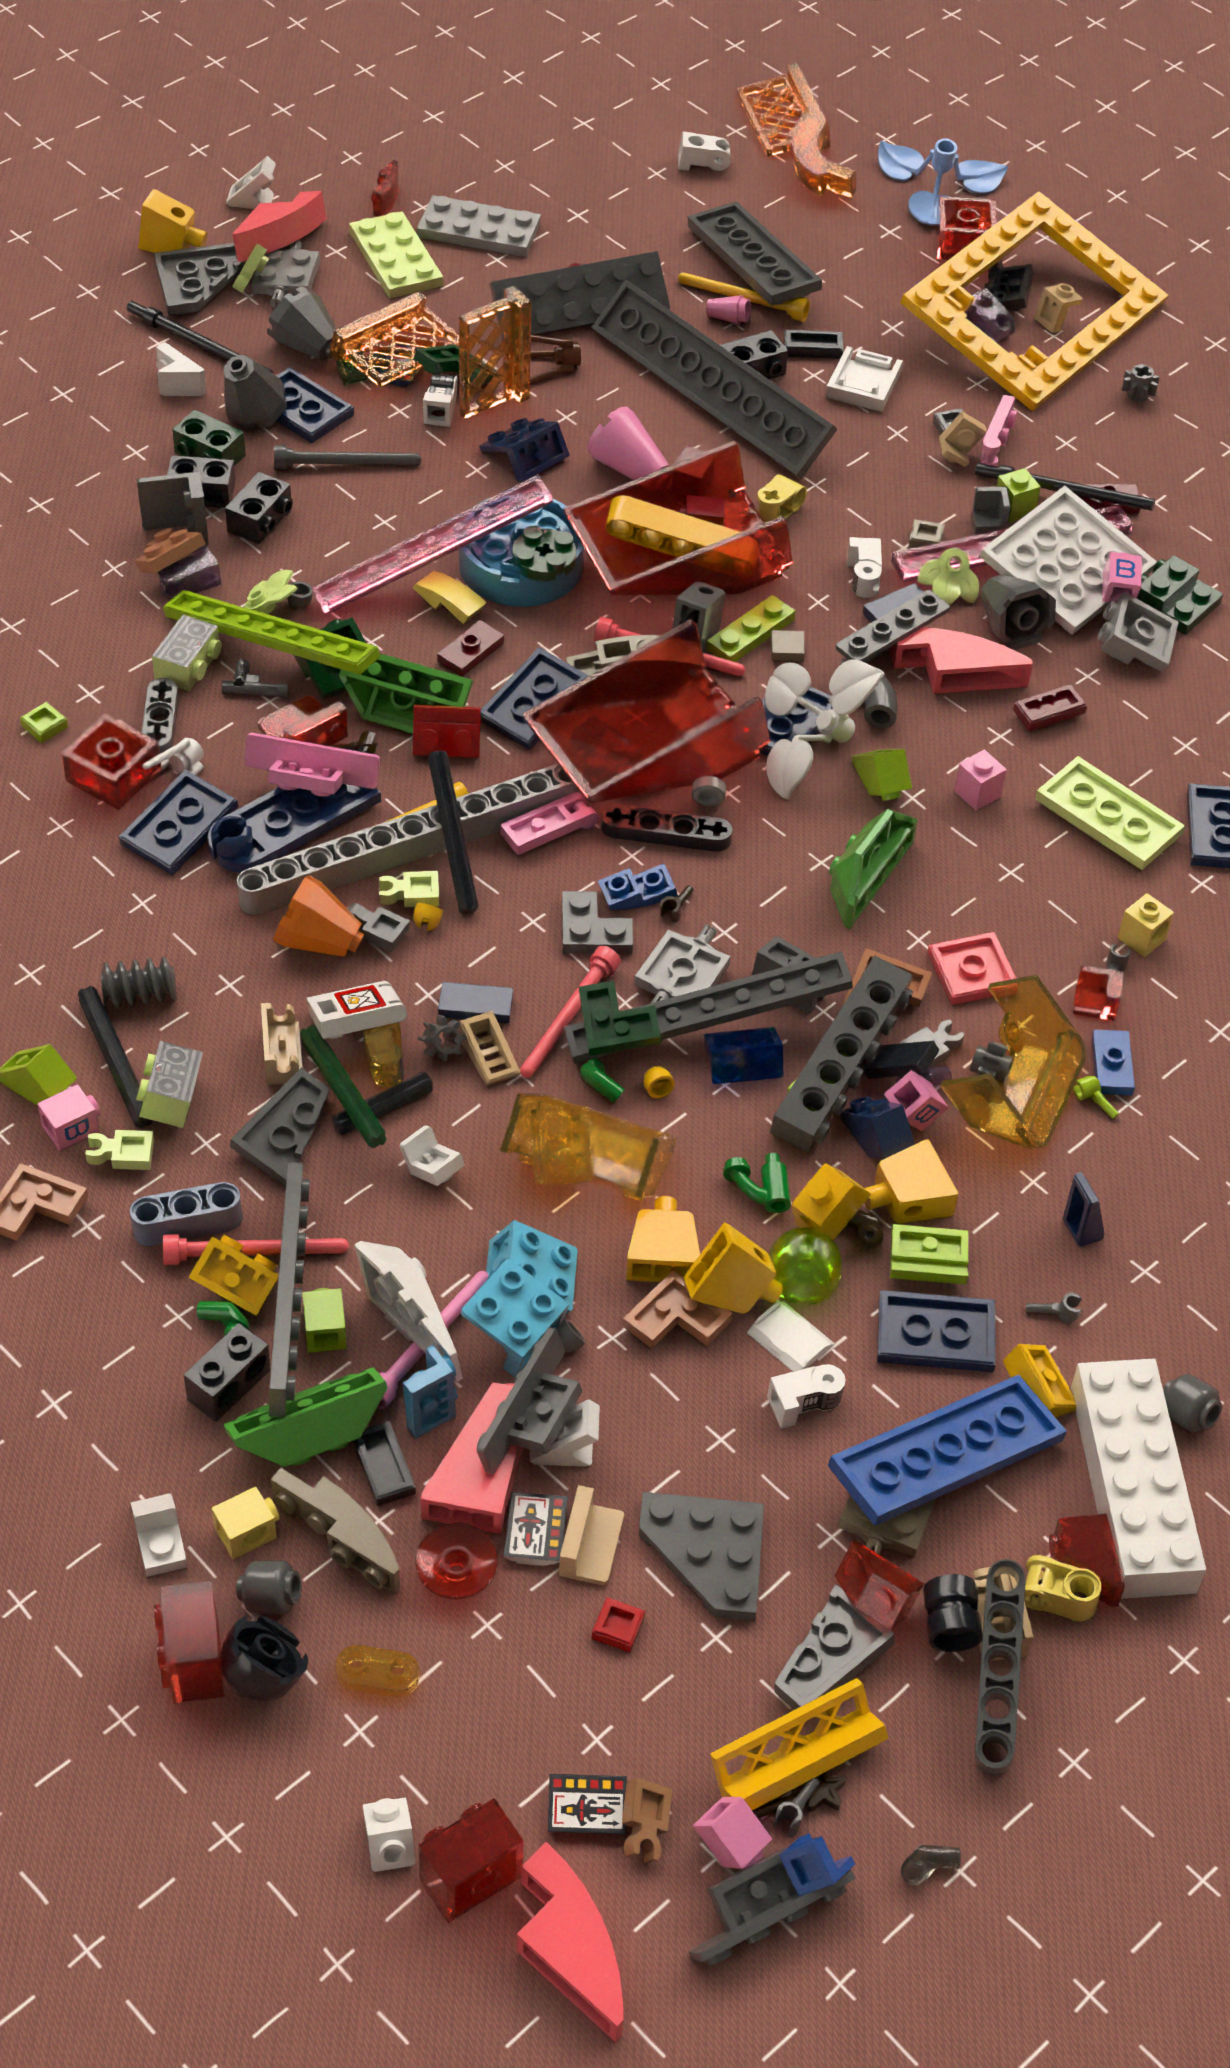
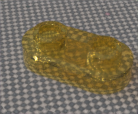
M351 1645L344 1648L338 1654L335 1662L336 1677L339 1683L352 1691L401 1698L413 1693L418 1687L420 1680L418 1662L412 1655L406 1652L365 1645ZM354 1660H360L364 1663L359 1668H353L349 1665ZM395 1667H402L405 1669V1672L395 1675L391 1670Z

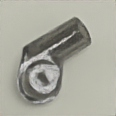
M919 1845L904 1860L901 1867L902 1878L909 1885L917 1886L923 1884L937 1868L959 1870L961 1861L960 1847Z

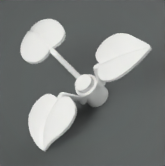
M848 660L842 663L835 670L829 682V690L833 695L828 701L833 709L822 711L801 697L811 685L810 675L804 667L796 663H784L775 669L768 681L765 692V704L768 710L774 715L785 716L794 710L798 702L818 715L816 724L822 733L818 735H796L792 742L787 739H781L771 749L766 763L767 776L771 786L781 797L789 800L791 793L804 779L812 765L813 751L806 741H825L830 743L834 739L837 742L844 743L853 736L855 723L849 718L848 714L855 711L872 693L885 674L882 670L859 660Z

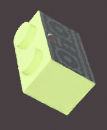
M182 615L152 655L154 678L171 679L177 684L178 688L190 691L195 683L204 677L206 668L213 659L218 658L221 652L222 643L219 641L218 626Z
M163 1041L159 1042L156 1055L148 1054L143 1075L150 1076L149 1080L142 1078L136 1100L143 1102L139 1117L183 1128L203 1052Z

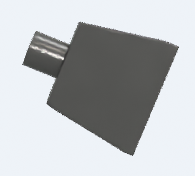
M695 582L679 595L676 600L671 636L696 641L698 651L704 653L707 640L717 634L721 626L726 595L724 590L702 582ZM697 627V631L693 633L692 629Z

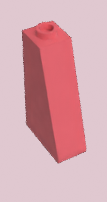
M493 1382L423 1490L421 1496V1519L501 1534L522 1447L511 1445L493 1475L485 1472L477 1454V1444L481 1435L487 1432L496 1416L498 1406L502 1401H505L514 1383L500 1384Z

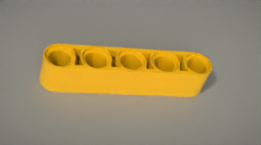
M617 496L611 501L606 531L615 538L735 576H748L754 570L758 542L753 536L629 496Z

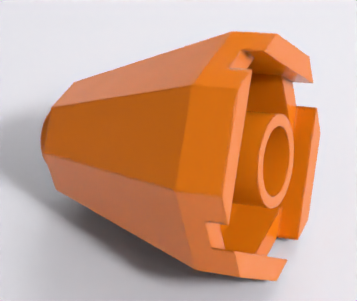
M307 875L294 894L286 915L282 917L273 941L284 947L345 957L348 951L356 952L364 934L359 932L362 925L361 922L321 881Z

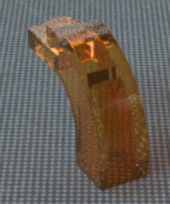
M804 112L796 123L792 135L793 167L797 177L804 186L820 196L823 195L826 189H830L837 194H843L851 198L856 192V171L829 161L821 155V151L829 141L828 121Z

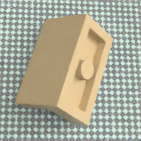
M578 1485L560 1553L559 1576L605 1586L609 1581L624 1520V1512L593 1505L594 1488Z

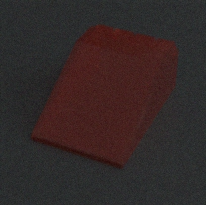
M731 441L563 508L566 518L611 596L681 595L695 582H702L720 588L726 594H741L783 577L782 572L788 570L791 564H793L788 524L785 517L781 516L765 523L746 491L742 490L745 489L740 448L736 441ZM687 495L723 498V527L741 533L681 557H675L611 536L606 531V522L611 501L617 496H629L679 512V507H685Z
M692 619L522 713L523 720L588 803L692 786L696 779L704 776L723 779L760 758V751L771 742L763 701L756 696L740 706L735 705L731 697L718 685V682L708 670L703 667L705 666L698 629Z

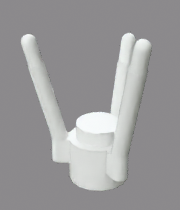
M184 738L177 745L144 763V769L153 768L138 778L137 782L143 784L169 765L178 772H183L186 769L197 775L204 768L199 762L204 758L201 745L192 738Z

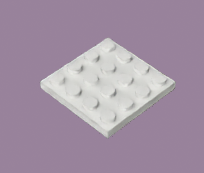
M1066 486L1062 487L981 550L980 558L1000 575L1035 582L1056 599L1055 621L1071 635L1102 612L1110 603L1102 601L1103 570L1110 552L1142 556V575L1151 573L1157 564L1156 560Z

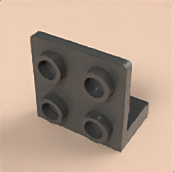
M200 472L137 479L143 530L187 526L188 532L201 533L206 543L205 545H209Z

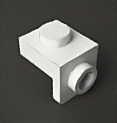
M424 1125L400 1143V1149L410 1174L436 1186L448 1181L454 1173L465 1166L461 1153L438 1144L434 1132L429 1126Z
M386 1798L375 1803L363 1804L372 1871L378 1872L413 1866L416 1861L412 1826L406 1798Z

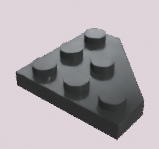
M234 243L154 253L155 265L168 316L198 312L240 274L245 261L238 262Z
M643 1492L639 1536L649 1547L652 1545L665 1559L666 1566L686 1587L690 1586L703 1600V1606L714 1617L755 1621L764 1504Z

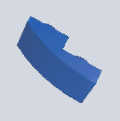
M664 863L634 876L631 869L628 868L598 880L610 910L644 907L659 903L665 897L678 896L676 887Z

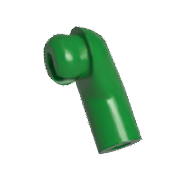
M592 1058L588 1060L587 1064H583L581 1067V1078L612 1103H615L625 1089L604 1073L605 1066L599 1059Z
M200 1301L197 1305L198 1319L221 1321L226 1326L224 1335H227L238 1323L248 1330L250 1328L246 1317L233 1303Z

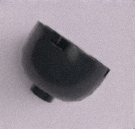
M248 1616L241 1617L233 1625L222 1644L220 1667L223 1676L233 1691L242 1697L263 1702L283 1697L306 1672L308 1665L307 1654L305 1653L301 1658L299 1651L296 1649L300 1641L282 1624L262 1616L256 1622L246 1621Z

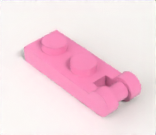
M1003 395L983 439V452L979 463L997 466L998 457L996 454L999 453L1000 446L1005 447L1010 431L1008 428L1013 429L1018 411L1013 410L1015 397Z
M574 792L500 824V834L514 852L520 855L581 827L584 829L593 827L598 822L599 815L592 807L586 806V799L579 792Z

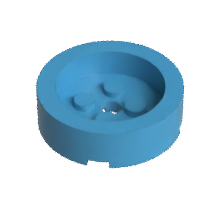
M524 493L502 494L480 502L462 520V526L458 533L459 571L465 583L475 593L487 600L516 607L542 605L555 601L569 593L582 577L585 552L584 527L579 517L569 507L555 499L543 495L541 500L524 498ZM528 526L569 532L572 534L573 543L576 546L575 567L566 576L565 572L556 575V580L542 582L528 579L520 573V568L513 564L512 549L514 542L519 536L523 535L524 529ZM541 553L540 556L545 557L547 553Z

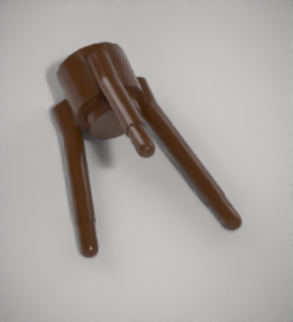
M530 335L529 339L531 341L557 345L559 347H554V350L520 351L515 353V356L518 358L554 357L555 365L561 366L519 381L517 383L518 387L530 385L563 373H574V367H579L581 364L580 345L578 342L573 343V339L562 340Z

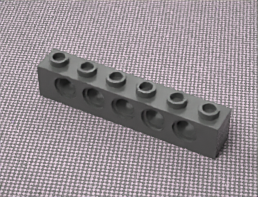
M877 956L873 957L774 1114L770 1134L808 1154L816 1142L819 1144L823 1143L831 1128V1124L828 1121L832 1115L838 1117L841 1114L848 1100V1097L845 1096L849 1088L855 1090L864 1075L865 1070L861 1069L866 1061L873 1062L881 1047V1043L878 1042L882 1034L889 1036L898 1018L894 1016L898 1008L905 1010L914 992L909 989L912 974ZM874 1001H880V1002H882L883 1004H878V1003H875ZM857 1027H864L867 1030H860ZM839 1053L849 1054L851 1057H845ZM823 1080H831L835 1084L825 1083ZM805 1107H814L818 1111H810Z

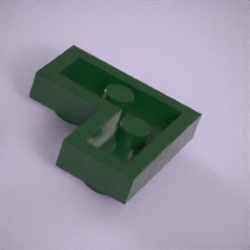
M456 344L418 348L413 358L414 361L424 366L423 369L430 374H440L441 372L449 371L456 372L464 377L466 383L473 386L494 382L497 374L495 369Z
M614 981L578 987L590 1056L662 1044L655 1005L619 1011Z

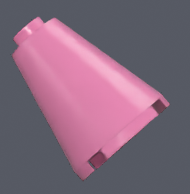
M626 406L611 412L607 416L611 421L605 427L599 424L589 439L587 450L590 452V455L597 461L650 490L656 487L658 489L662 488L670 479L669 472L671 467L634 411Z

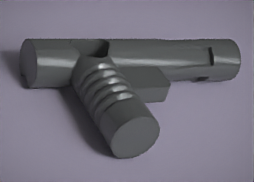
M245 659L237 661L234 681L223 680L222 693L270 695L277 697H288L289 684L261 683L259 675L248 674L250 663Z

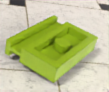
M893 1224L891 1230L890 1278L966 1285L968 1279V1230Z

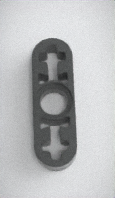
M168 678L155 679L147 687L141 740L143 752L151 758L173 747L179 699L177 684ZM161 693H165V702L159 701ZM158 714L168 716L164 721H154L151 719ZM155 734H161L159 743H155Z

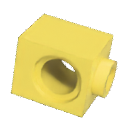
M1146 893L1124 911L1118 939L1145 958L1167 940L1174 912Z
M256 1486L212 1507L214 1528L232 1560L277 1538L275 1522L280 1519L278 1511L269 1497L263 1499Z

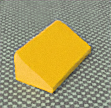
M1018 1344L1003 1359V1364L1009 1375L1014 1377L1019 1374L1054 1417L1076 1410L1074 1395L1046 1345Z

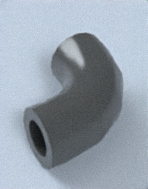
M842 658L841 664L848 661V659ZM883 675L875 689L864 701V718L871 726L885 729L895 724L898 706L897 694L889 680Z

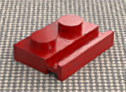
M414 705L412 755L429 756L430 753L435 751H445L447 756L453 757L480 756L481 707Z

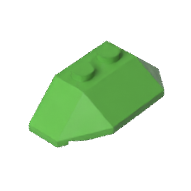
M381 653V656L361 675L342 669L339 673L340 679L363 720L413 734L414 705L465 707L473 684L472 679Z
M887 809L865 824L858 835L853 834L846 845L844 854L841 857H835L829 869V874L832 875L830 891L845 927L851 929L914 843L918 819Z
M372 1367L361 1371L359 1374L346 1375L296 1393L294 1401L286 1400L285 1417H270L269 1404L223 1425L236 1447L284 1467L300 1465L308 1462L314 1455L327 1450L335 1451L342 1449L350 1441L360 1438L388 1387L383 1377Z

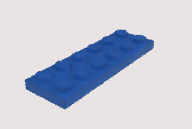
M1018 1374L836 1453L830 1457L828 1467L873 1525L876 1526L1062 1442L1067 1431Z

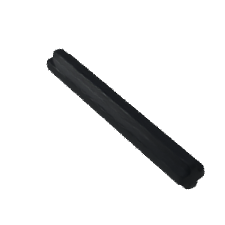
M435 751L430 753L428 763L458 908L462 914L473 913L477 911L479 905L449 760L445 751Z
M89 986L86 989L81 988L78 992L79 1002L134 1125L138 1128L151 1125L153 1120L139 1117L143 1104L142 1101L136 1100L140 1084L97 989L93 986Z

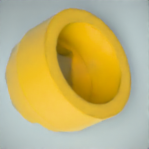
M416 903L413 913L414 923L419 929L422 926V922L428 923L427 931L433 930L439 925L443 910L433 905Z
M653 1066L644 1074V1087L650 1097L655 1099L663 1098L673 1091L675 1081L670 1072L665 1068Z

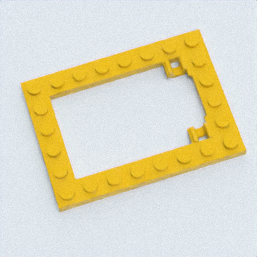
M1038 191L903 294L900 303L1033 412L1164 304L1168 294ZM1040 229L1124 296L1049 358L1033 345L1028 348L1024 355L1017 356L1012 351L1008 353L966 319L967 314L964 313L973 304L975 298L963 288Z

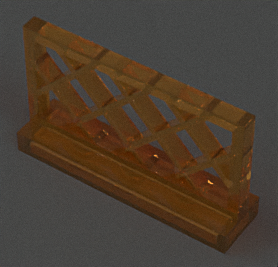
M797 63L787 65V74L736 88L741 104L767 157L817 143L820 150L831 147L829 124ZM785 85V88L782 91L773 89L775 87ZM753 93L759 94L757 98L746 96ZM767 96L776 98L773 102L764 100ZM783 100L793 102L790 107L781 105ZM757 108L766 109L764 114L755 112ZM774 112L783 113L781 118L771 116ZM791 116L800 118L798 122L788 120ZM768 123L774 125V127L768 129L764 128L763 125ZM782 127L792 129L789 133L780 132ZM799 131L809 134L802 137L796 136ZM772 139L782 141L781 143H777L774 145L769 144L772 141Z
M515 286L504 289V298L459 316L460 415L468 418L512 398H515L520 403L530 399L531 301ZM504 310L502 318L498 323H495L493 321L500 311ZM482 320L472 334L469 333V324ZM489 325H491L494 329L487 339L483 341L480 338ZM503 332V341L500 343L498 348L494 347V343ZM477 343L480 344L479 350L473 358H470V352ZM488 351H493L494 353L485 365L481 364ZM503 357V365L498 372L494 371V367ZM478 367L481 371L471 383L470 377ZM489 374L494 376L485 389L481 388ZM503 381L504 390L496 394H493L499 386V384ZM476 392L481 393L477 401L470 405V401Z
M418 291L334 330L329 354L337 361L346 358L376 385L381 387L422 367V365L413 360L416 352L415 346L427 348L456 344L459 347H463L465 338L425 306L427 298ZM424 318V319H425L426 321H428L432 326L423 325V324H417V323L421 322L422 319ZM402 330L409 331L411 336L396 333ZM416 333L432 335V339L415 336ZM436 336L446 337L451 341H439L436 340ZM381 340L390 342V346L374 343H377ZM394 343L411 345V349L394 347ZM366 351L369 352V356L357 355L355 352ZM373 353L390 355V360L373 357ZM394 356L410 358V361H395ZM372 366L387 368L389 371L380 374Z

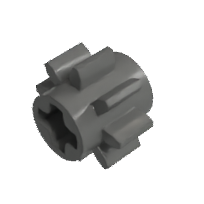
M1136 365L1132 368V371H1125L1121 390L1127 391V396L1130 400L1144 402L1149 398V395L1156 396L1160 377L1154 375V370L1150 366Z
M437 1015L436 1023L431 1024L424 1021L423 1025L426 1029L423 1036L418 1037V1040L423 1041L427 1046L424 1050L425 1055L432 1057L437 1052L438 1060L446 1062L448 1054H461L458 1048L461 1041L466 1040V1036L460 1035L457 1031L460 1026L459 1021L451 1020L447 1024L446 1017L442 1015ZM441 1032H444L442 1035L445 1039L443 1044H441L442 1040L439 1037Z
M994 1041L989 1042L987 1048L978 1046L970 1066V1071L978 1074L976 1078L977 1083L992 1088V1086H995L996 1080L1002 1083L1006 1082L1014 1060L1013 1057L1005 1055L1008 1049L1007 1046Z

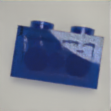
M775 1027L704 1034V1048L710 1060L713 1084L783 1077V1044Z

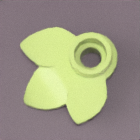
M959 548L945 550L939 559L926 562L920 569L917 582L923 585H932V592L949 605L959 596L972 604L976 601L979 593L978 578L969 569L970 561L967 554ZM951 558L959 561V568L951 567Z
M278 571L271 575L268 581L263 580L255 585L247 597L248 601L244 607L265 614L272 612L276 607V603L283 601L297 590L295 585H288L289 580L294 574L293 571Z

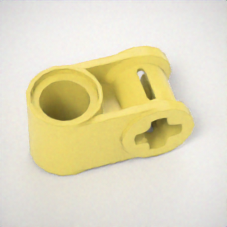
M776 475L771 482L758 491L759 509L755 513L754 521L763 528L771 529L780 526L785 519L801 508L806 499L807 488L785 476Z
M1033 1555L1028 1558L1026 1562L1028 1574L1025 1582L1024 1598L1026 1607L1033 1610L1050 1612L1080 1622L1089 1620L1094 1616L1101 1593V1582L1094 1572L1058 1562L1047 1556ZM1081 1592L1086 1594L1088 1597L1080 1598L1075 1596L1073 1593Z

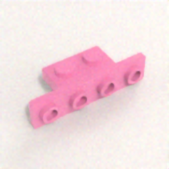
M249 733L246 737L245 766L269 770L268 783L278 784V787L281 789L296 790L300 788L311 790V793L317 796H329L335 794L342 784L375 789L378 784L380 757L378 755L257 733Z

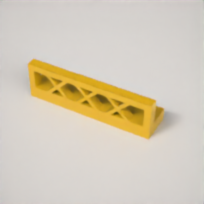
M856 1678L710 1753L721 1796L742 1797L750 1809L754 1810L889 1738L885 1724L870 1712L864 1685ZM853 1697L856 1710L843 1717L836 1716L842 1702ZM813 1717L821 1718L814 1732L806 1736L799 1734L807 1720ZM778 1735L784 1737L777 1751L770 1755L763 1754L770 1739ZM739 1755L747 1756L741 1770L728 1775L725 1763Z

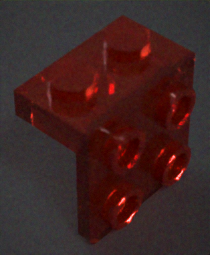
M305 696L258 720V728L264 735L331 746L348 737L347 708L340 701L324 708L315 697Z

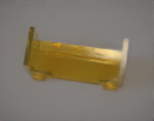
M1038 975L990 983L988 990L1005 1012L998 1031L999 1039L1002 1044L1008 1047L1009 1056L1014 1058L1008 1078L1005 1083L996 1081L992 1074L988 1073L942 1081L940 1087L971 1128L1027 1149L1046 1147L1086 1060L1085 1044Z
M518 1093L500 1151L504 1153H519L518 1160L527 1164L539 1166L541 1160L552 1161L618 1183V1186L624 1188L622 1195L644 1201V1198L654 1195L674 1152L678 1138L543 1093Z

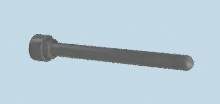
M274 445V470H287V467H293V464L419 465L422 460L418 453L293 451V448H287V445Z

